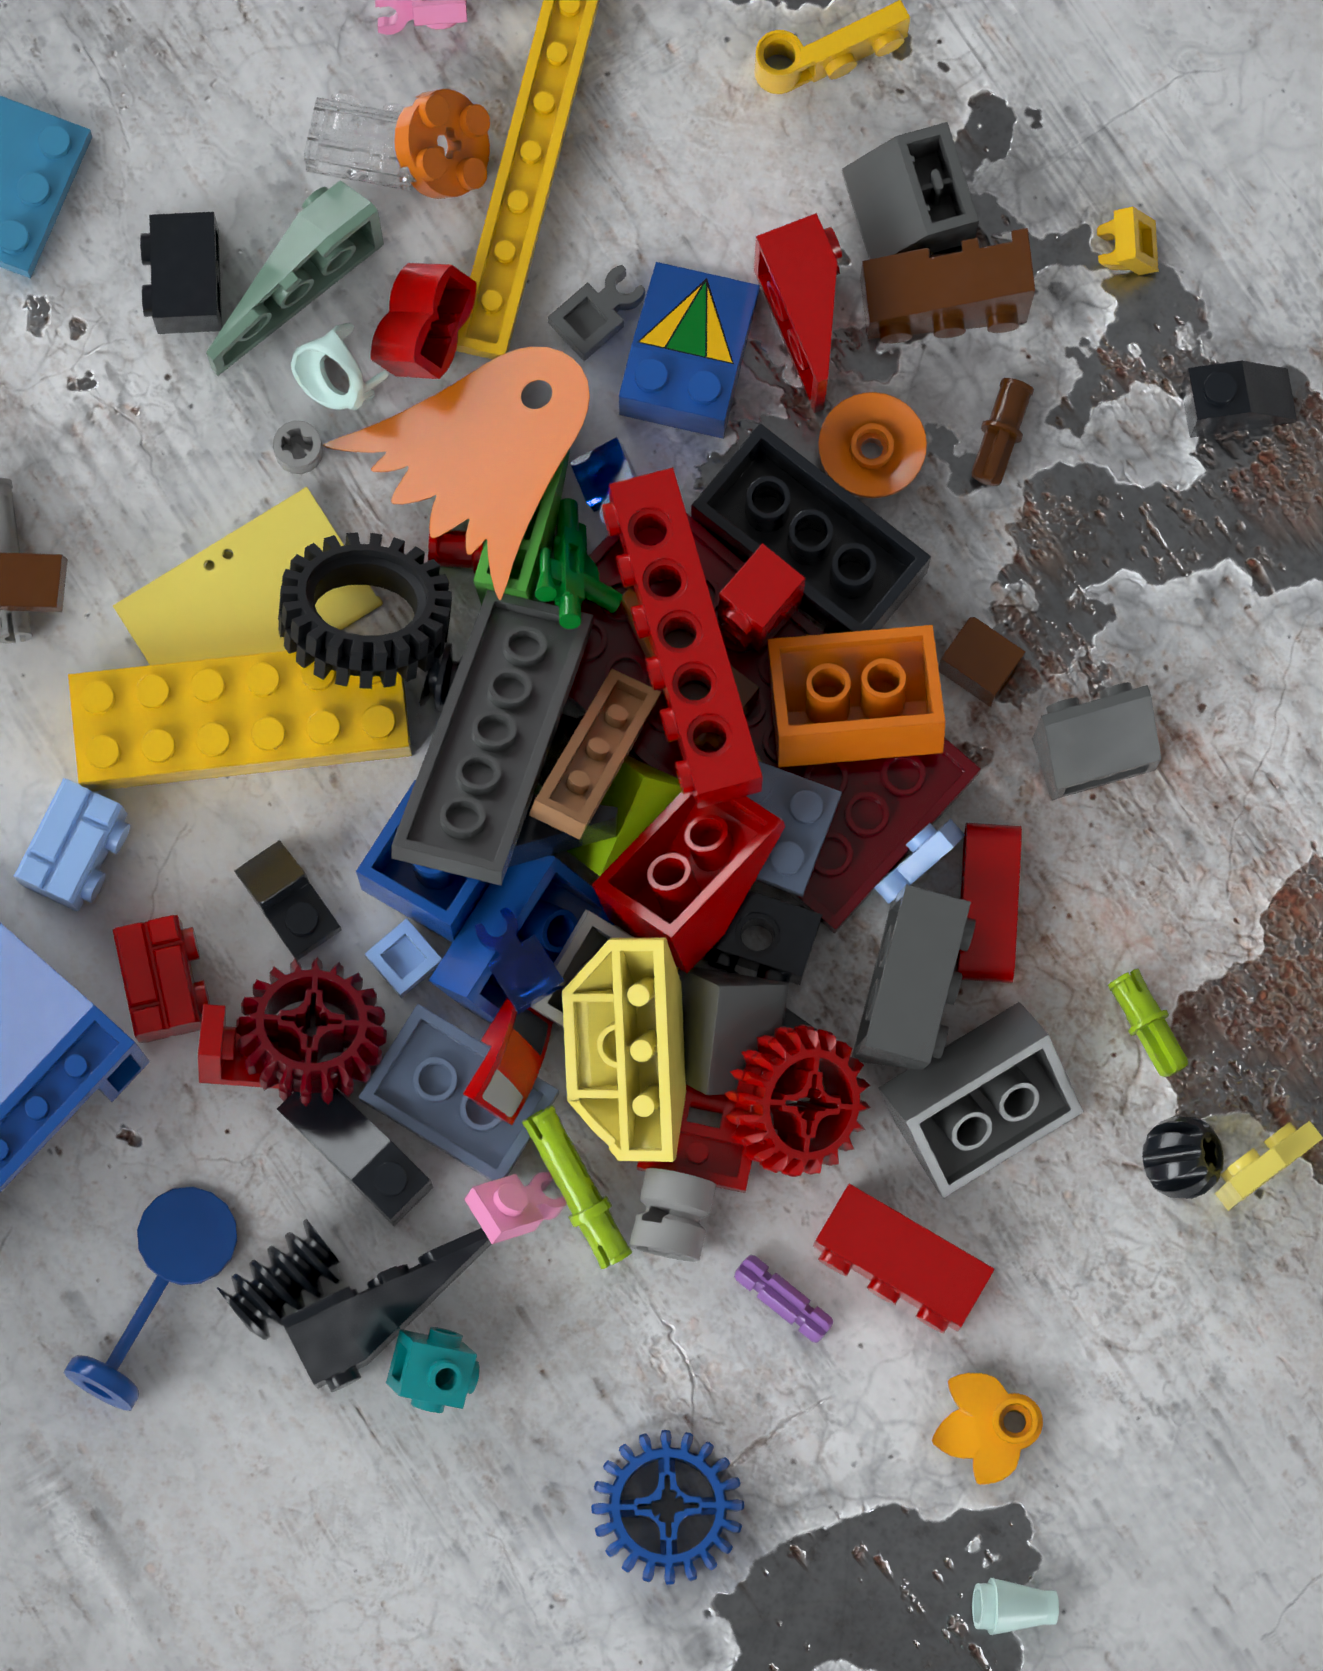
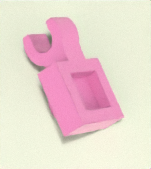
M375 0L376 7H392L396 10V13L391 17L378 18V33L385 35L400 32L407 22L413 19L414 26L426 25L432 29H447L457 23L467 22V0Z

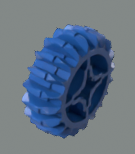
M670 1430L661 1431L660 1440L662 1447L652 1449L650 1438L646 1433L640 1435L639 1444L643 1453L636 1457L629 1446L626 1444L620 1446L619 1452L627 1464L621 1469L614 1462L607 1460L603 1468L608 1474L616 1477L613 1485L604 1481H596L594 1485L596 1492L610 1495L609 1503H596L591 1506L592 1514H609L610 1517L609 1523L601 1524L595 1528L597 1537H605L614 1532L618 1539L606 1548V1554L609 1557H613L625 1548L630 1553L622 1565V1570L626 1573H629L634 1568L637 1560L647 1563L642 1576L645 1582L652 1581L655 1566L665 1567L664 1580L666 1585H673L675 1583L674 1567L683 1565L687 1579L689 1581L696 1580L697 1571L692 1562L701 1558L706 1568L710 1571L714 1570L717 1567V1562L708 1551L715 1546L721 1552L729 1554L733 1546L720 1537L721 1532L724 1529L731 1533H740L742 1524L726 1519L727 1511L737 1512L744 1509L743 1500H727L725 1493L740 1487L739 1478H730L722 1482L718 1474L730 1466V1461L724 1457L719 1459L713 1466L708 1464L706 1459L714 1449V1445L710 1442H706L702 1446L698 1455L690 1452L693 1434L688 1432L682 1437L681 1448L671 1447L672 1436ZM675 1461L685 1463L701 1473L709 1483L714 1497L701 1498V1496L694 1497L683 1493L677 1486ZM658 1462L659 1480L655 1491L647 1497L621 1500L623 1490L630 1478L646 1465ZM665 1478L670 1479V1492L677 1494L675 1501L681 1498L684 1505L698 1506V1508H685L684 1511L675 1513L674 1522H671V1537L666 1536V1523L659 1521L661 1514L655 1517L652 1509H637L639 1506H651L652 1503L661 1502L662 1493L665 1492ZM715 1515L713 1525L707 1536L694 1548L678 1554L677 1532L680 1524L690 1517ZM621 1517L645 1518L654 1522L660 1533L661 1554L650 1552L639 1546L627 1533Z

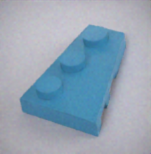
M0 96V267L31 279L93 136L88 128Z

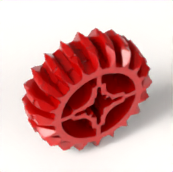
M799 1025L795 1026L794 1029L783 1026L775 1028L774 1037L768 1035L757 1037L758 1052L750 1049L741 1052L747 1064L745 1069L730 1071L733 1077L739 1080L737 1090L724 1093L729 1100L736 1102V1108L725 1115L730 1123L739 1125L731 1137L737 1143L745 1145L743 1154L750 1160L760 1162L759 1165H762L763 1169L774 1173L781 1171L782 1174L791 1177L801 1176L802 1172L813 1175L821 1173L822 1164L828 1166L839 1164L838 1149L843 1151L854 1149L849 1138L851 1132L866 1130L857 1121L859 1111L863 1112L871 1108L866 1101L860 1100V1094L871 1086L865 1079L857 1077L864 1064L859 1059L850 1057L852 1047L846 1042L836 1040V1036L830 1031L822 1029L816 1031L811 1026ZM822 1077H823V1081H824L825 1090H824L823 1084H822ZM799 1098H810L809 1101H799ZM787 1100L797 1101V1103L787 1104L785 1102ZM770 1109H771L772 1114H773L774 1125L772 1124L771 1115H770Z

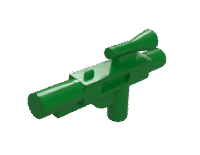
M571 498L561 499L557 519V535L553 539L554 559L551 558V550L544 547L540 549V576L535 597L543 602L555 599V605L559 606L560 625L566 629H574L581 624V603L585 598L610 613H614L622 601L623 594L599 581L598 568L587 555L586 525L579 522L578 503Z

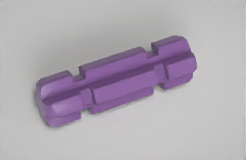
M749 1255L735 1271L734 1277L736 1281L749 1291L752 1289L756 1290L759 1293L757 1298L789 1324L792 1325L794 1322L800 1326L798 1331L815 1343L819 1342L832 1327V1317L818 1306L815 1309L809 1305L810 1299L779 1274H770L767 1271L769 1266L758 1257Z

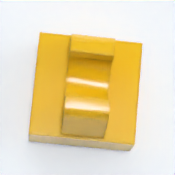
M1133 206L1114 210V219L1098 226L1097 236L1106 241L1115 239L1116 247L1111 253L1099 255V263L1110 270H1131L1137 275L1159 272L1156 220Z

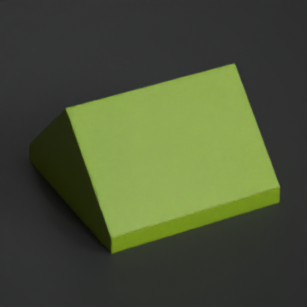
M627 756L600 803L601 805L618 807L617 835L567 851L600 876L682 792L678 778Z

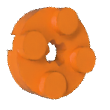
M450 89L424 92L416 96L418 99L415 100L412 106L404 107L398 117L395 128V151L401 168L408 167L411 175L416 180L410 183L418 192L434 199L458 197L470 190L481 188L487 180V166L490 155L488 135L490 117L487 110L480 104H473L465 95ZM444 135L447 140L448 149L446 156L444 148L438 146V136Z

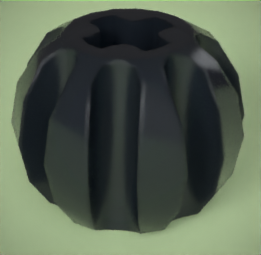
M1173 1116L1161 1121L1147 1134L1146 1142L1143 1145L1142 1157L1147 1177L1154 1189L1170 1198H1196L1207 1193L1220 1179L1224 1165L1223 1148L1220 1139L1211 1125L1196 1117Z

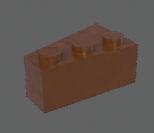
M1028 228L1011 231L1012 242L982 248L978 238L961 241L962 252L931 255L930 249L924 248L862 261L860 282L867 339L880 338V341L883 343L893 344L910 340L912 334L932 332L937 338H953L963 335L966 329L987 327V331L991 333H1004L1019 328V324L1027 323L1035 294Z

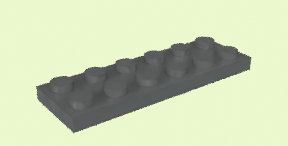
M487 590L393 840L392 859L502 885L593 628L592 614L581 612V624L577 628L566 629L559 623L558 606L508 594H503L502 599L499 600L495 591Z

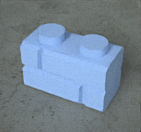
M63 778L14 874L15 879L22 886L79 912L84 900L92 903L102 888L106 874L100 871V868L108 852L117 854L128 836L130 824L124 822L128 815L124 807L103 795L94 793L88 788Z

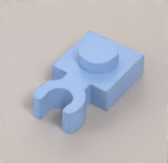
M952 819L948 820L938 830L929 823L906 844L912 853L874 888L888 904L891 903L906 884L911 885L954 848L965 834Z

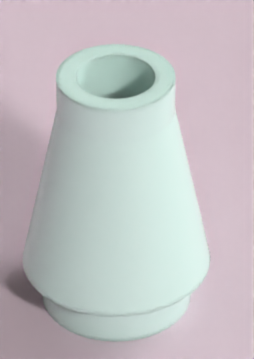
M990 1578L988 1583H977L975 1585L972 1598L974 1626L976 1629L988 1630L990 1635H996L1040 1625H1056L1059 1616L1058 1594L1055 1590H1041Z

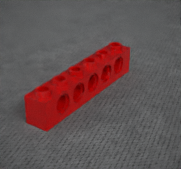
M672 467L609 484L610 503L601 505L609 536L619 535L624 554L616 556L624 588L634 586L639 605L630 607L638 638H649L654 655L645 658L652 688L654 691L663 688L668 708L660 710L667 741L669 743L678 740L683 760L675 762L682 793L684 795L693 792L698 809L762 792L763 776L674 469ZM645 528H656L665 535V538L660 543L649 546L640 543L636 539V535ZM668 578L675 581L680 586V589L672 596L661 597L653 593L650 587L655 581ZM682 629L690 632L695 640L688 647L674 648L665 641V637L673 630ZM689 681H700L709 688L710 692L703 699L689 700L679 690L682 685ZM713 732L720 735L725 744L720 750L708 753L698 749L694 741L703 733Z

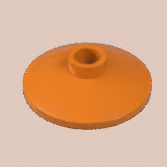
M877 392L856 394L837 404L825 418L818 442L819 457L827 475L852 495L863 498L887 497L906 488L919 474L927 449L925 430L917 414L900 399ZM867 443H875L881 448L882 453L879 457L870 459L863 455L861 448Z

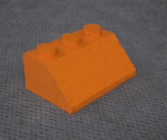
M933 625L768 639L772 714L778 767L943 753L946 721Z

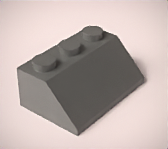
M906 884L891 902L852 1053L853 1058H857L860 1062L918 1070H923L931 1063L932 1057L941 1058L949 1030L948 1026L940 1024L945 1003L954 1005L962 980V973L954 971L959 950L968 951L975 929L976 920L967 917L971 904L970 901Z
M1020 1002L944 1047L941 1058L932 1057L931 1063L923 1070L910 1068L878 1087L896 1126L942 1198L955 1192L1084 1112L1049 1034Z

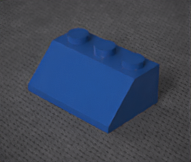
M549 855L507 868L502 885L489 884L428 981L462 1007L491 1024L509 994L518 997L530 1005L585 910L594 913L613 926L615 924L608 919L595 889L556 857Z

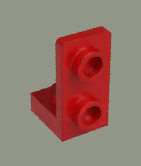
M203 1004L198 1047L199 1083L261 1087V1073L249 1075L245 1068V1060L248 1057L241 1056L238 1053L237 1041L242 1036L236 1033V1027L226 1026L225 1005ZM307 1036V1047L310 1048L312 1047L313 1037ZM271 1042L281 1054L300 1062V1058L294 1051L278 1048V1042ZM279 1083L271 1088L279 1089Z

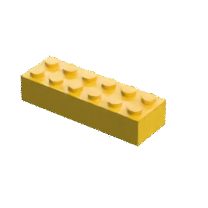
M287 650L68 674L78 783L91 791L410 757L412 756L404 679L397 672L395 686L384 688L380 676H374L372 689L359 688L360 676L350 675L346 687L335 684L336 671L331 670L323 680L313 675L315 661L306 668H303L296 662L297 651L289 654Z

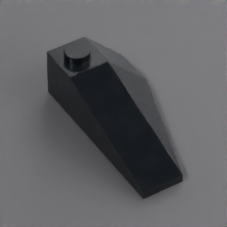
M480 1228L428 1251L418 1258L420 1264L410 1269L408 1264H404L380 1272L377 1277L367 1283L369 1289L358 1293L357 1289L351 1290L349 1286L281 1318L284 1328L314 1386L319 1389L328 1385L330 1391L335 1392L359 1380L361 1375L358 1369L368 1365L398 1336L400 1329L404 1330L491 1245L483 1229Z

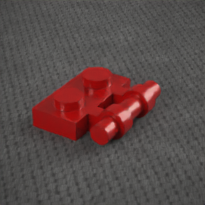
M686 1085L676 1159L673 1162L638 1161L637 1170L646 1172L647 1168L676 1171L712 1181L718 1188L746 1193L752 1160L743 1154L745 1145L737 1143L731 1137L737 1129V1124L730 1123L725 1117L726 1114L736 1108V1102L729 1100L725 1094L706 1095ZM690 1107L722 1114L720 1128L688 1122Z

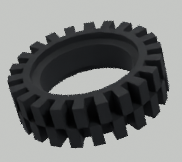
M356 532L346 533V543L344 546H341L336 536L333 535L324 538L323 551L315 543L305 547L304 557L296 554L290 562V570L285 569L282 576L278 630L280 638L284 637L285 649L289 654L297 651L296 662L303 668H306L315 661L313 675L323 680L331 670L336 671L335 684L346 687L350 675L360 676L359 688L372 689L374 676H380L384 688L395 686L397 672L406 682L417 677V668L426 672L433 666L434 657L438 659L441 657L448 638L452 591H448L449 580L446 574L439 575L440 565L434 559L424 563L425 552L416 546L405 555V541L395 537L389 548L381 546L382 534L370 533L369 544H360L359 534ZM347 585H369L384 588L404 598L412 607L415 616L408 625L397 632L385 635L363 636L347 633L329 625L318 614L315 604L326 592L334 588Z

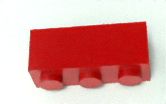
M850 1183L844 1190L813 1245L814 1248L822 1252L818 1258L821 1263L844 1276H847L852 1269L870 1280L867 1286L870 1292L893 1305H896L899 1298L919 1309L915 1315L919 1321L943 1334L948 1327L957 1332L960 1330L995 1268Z

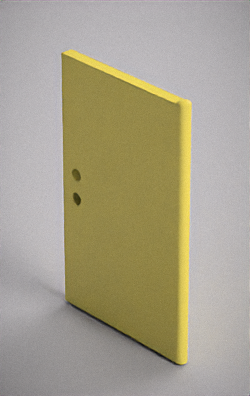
M305 487L113 605V608L149 665L286 651L284 637L280 638L278 630L280 589L285 569L290 570V562L296 554L304 557L305 547L312 543H315L323 551L324 538L335 535L340 545L344 546L308 487ZM347 585L326 592L317 600L315 607L326 623L343 630L382 606L383 602L379 596H376L369 585Z

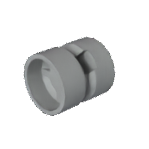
M647 1168L640 1195V1201L646 1206V1211L636 1215L629 1246L658 1256L699 1262L706 1230L699 1222L701 1218L710 1215L716 1184L685 1173Z

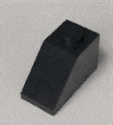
M1243 360L1188 368L1181 385L1190 438L1290 424L1297 421L1288 368Z

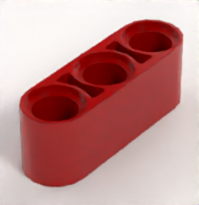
M966 823L963 841L960 899L971 902L967 917L975 919L976 923L968 951L959 950L956 971L962 973V980L1013 983L1016 959L1022 827Z

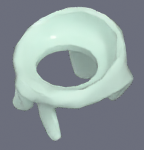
M352 323L336 325L325 336L296 348L291 360L294 378L306 394L319 404L335 410L347 408L357 410L365 400H370L375 396L373 388L389 376V373L384 370L367 382H363L362 372L343 341L354 330L355 326ZM328 357L336 361L348 374L350 384L348 393L337 390L327 377L324 360Z

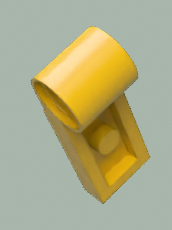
M898 0L804 47L798 37L789 31H770L759 40L756 47L754 69L756 81L762 89L769 93L784 94L812 80L816 82L826 76L831 80L840 78L851 72L857 66V61L873 53L880 57L898 49L904 43V38L908 37L910 16L902 1ZM773 55H783L789 58L793 64L786 69L777 70L771 68L765 61Z

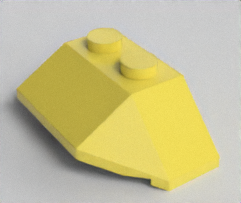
M610 938L562 990L567 1101L592 1131L610 1147V1152L618 1161L673 1162L677 1155L686 1096L681 980L666 938Z

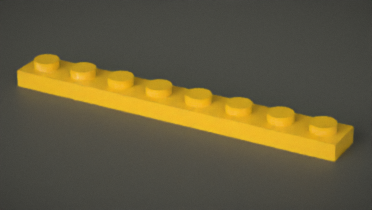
M543 0L470 276L477 283L476 298L469 318L458 330L456 348L458 352L493 360L509 351L600 0Z

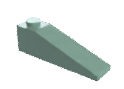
M340 180L330 189L327 187L317 189L304 201L302 205L303 210L297 214L206 352L211 369L217 376L384 245L379 213L369 200Z

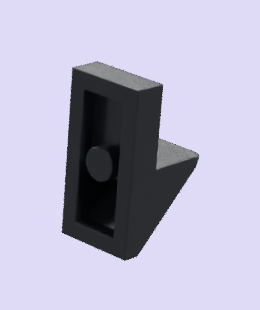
M280 840L234 870L237 877L297 961L342 931L341 926L310 884L306 873Z

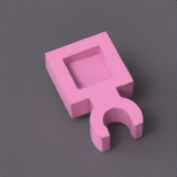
M550 1172L536 1174L525 1187L517 1174L472 1187L464 1198L491 1244L535 1231L543 1220L556 1218L566 1206L563 1196L552 1199L543 1193L553 1180Z

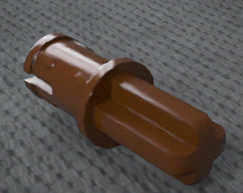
M1003 378L1001 380L990 419L983 421L981 426L984 436L971 474L974 479L984 485L999 486L1002 483L1014 444L1021 442L1023 437L1019 429L1034 389L1029 384L1013 378Z

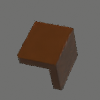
M970 617L941 657L938 668L941 674L992 707L1021 666L1026 651L976 617Z

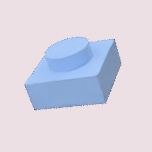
M407 918L365 953L368 961L400 998H403L429 976L442 960Z

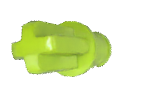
M1138 968L1134 969L1130 974L1127 972L1110 982L1107 986L1112 991L1117 1002H1119L1131 1025L1128 1032L1131 1036H1138L1158 1074L1162 1077H1170L1183 1070L1188 1065V1059L1165 1020L1169 1014L1167 1010L1161 1011L1150 993Z

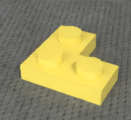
M1310 1121L1298 1130H1296L1291 1122L1287 1123L1264 1141L1270 1150L1260 1156L1252 1148L1221 1173L1220 1176L1226 1183L1215 1195L1228 1211L1314 1147L1323 1137Z

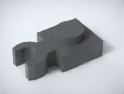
M623 265L613 268L608 273L605 279V288L599 293L587 282L548 316V324L583 361L588 359L624 327V320L617 312L619 310L634 309L644 300L645 288L642 285H639L629 294H622L617 291L616 285L626 277V268Z

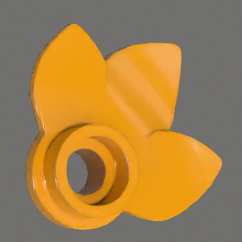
M965 1373L950 1378L947 1382L948 1388L959 1409L952 1412L938 1426L932 1437L933 1445L949 1456L973 1459V1473L978 1485L1004 1480L1016 1469L1021 1449L1032 1445L1041 1434L1043 1417L1040 1408L1026 1395L1019 1393L1008 1394L1003 1385L991 1375ZM1012 1411L1020 1413L1025 1421L1023 1430L1017 1433L1008 1431L1004 1426L1005 1415Z

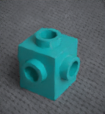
M430 1327L428 1335L400 1329L386 1384L398 1396L412 1399L410 1404L421 1410L443 1413L445 1406L463 1409L467 1394H472L478 1383L480 1366L479 1362L476 1361L477 1354L462 1342L463 1335L448 1329Z

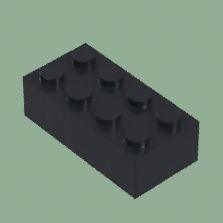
M759 423L691 505V517L744 563L748 561L763 543L805 577L803 599L800 608L832 633L881 629L928 572L931 556L761 423Z

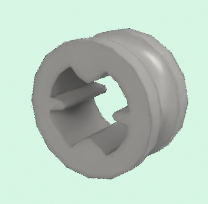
M294 420L285 423L277 430L273 438V449L278 464L292 474L311 472L322 459L323 446L319 433L311 424L305 421ZM302 436L305 444H313L311 451L304 449L306 457L294 459L291 451L283 450L285 444L292 445L291 437Z

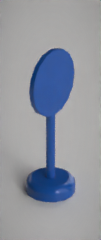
M196 1187L174 1188L156 1197L144 1210L137 1229L138 1249L147 1268L157 1276L107 1362L103 1363L89 1356L77 1355L70 1360L63 1372L75 1385L99 1400L122 1410H132L138 1400L139 1390L128 1377L117 1370L169 1282L178 1285L201 1284L219 1275L231 1261L237 1245L236 1221L227 1204L212 1192Z

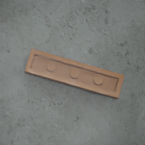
M611 669L537 795L529 816L580 840L654 710L661 692L658 690L654 691L652 687Z

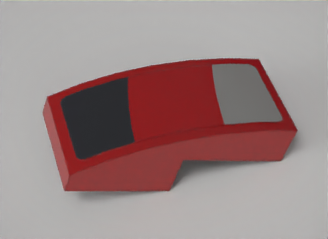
M509 994L481 1039L491 1049L463 1095L500 1120L513 1125L539 1074L550 1040L553 1022L518 997Z

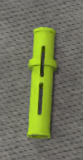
M550 1105L544 1111L541 1109L522 1121L523 1126L536 1145L541 1158L572 1213L568 1216L573 1227L579 1226L600 1268L605 1269L610 1266L609 1263L614 1265L628 1257L632 1250L620 1233L609 1211L612 1204L607 1196L602 1197L597 1187L594 1185L582 1159L561 1124L554 1106Z

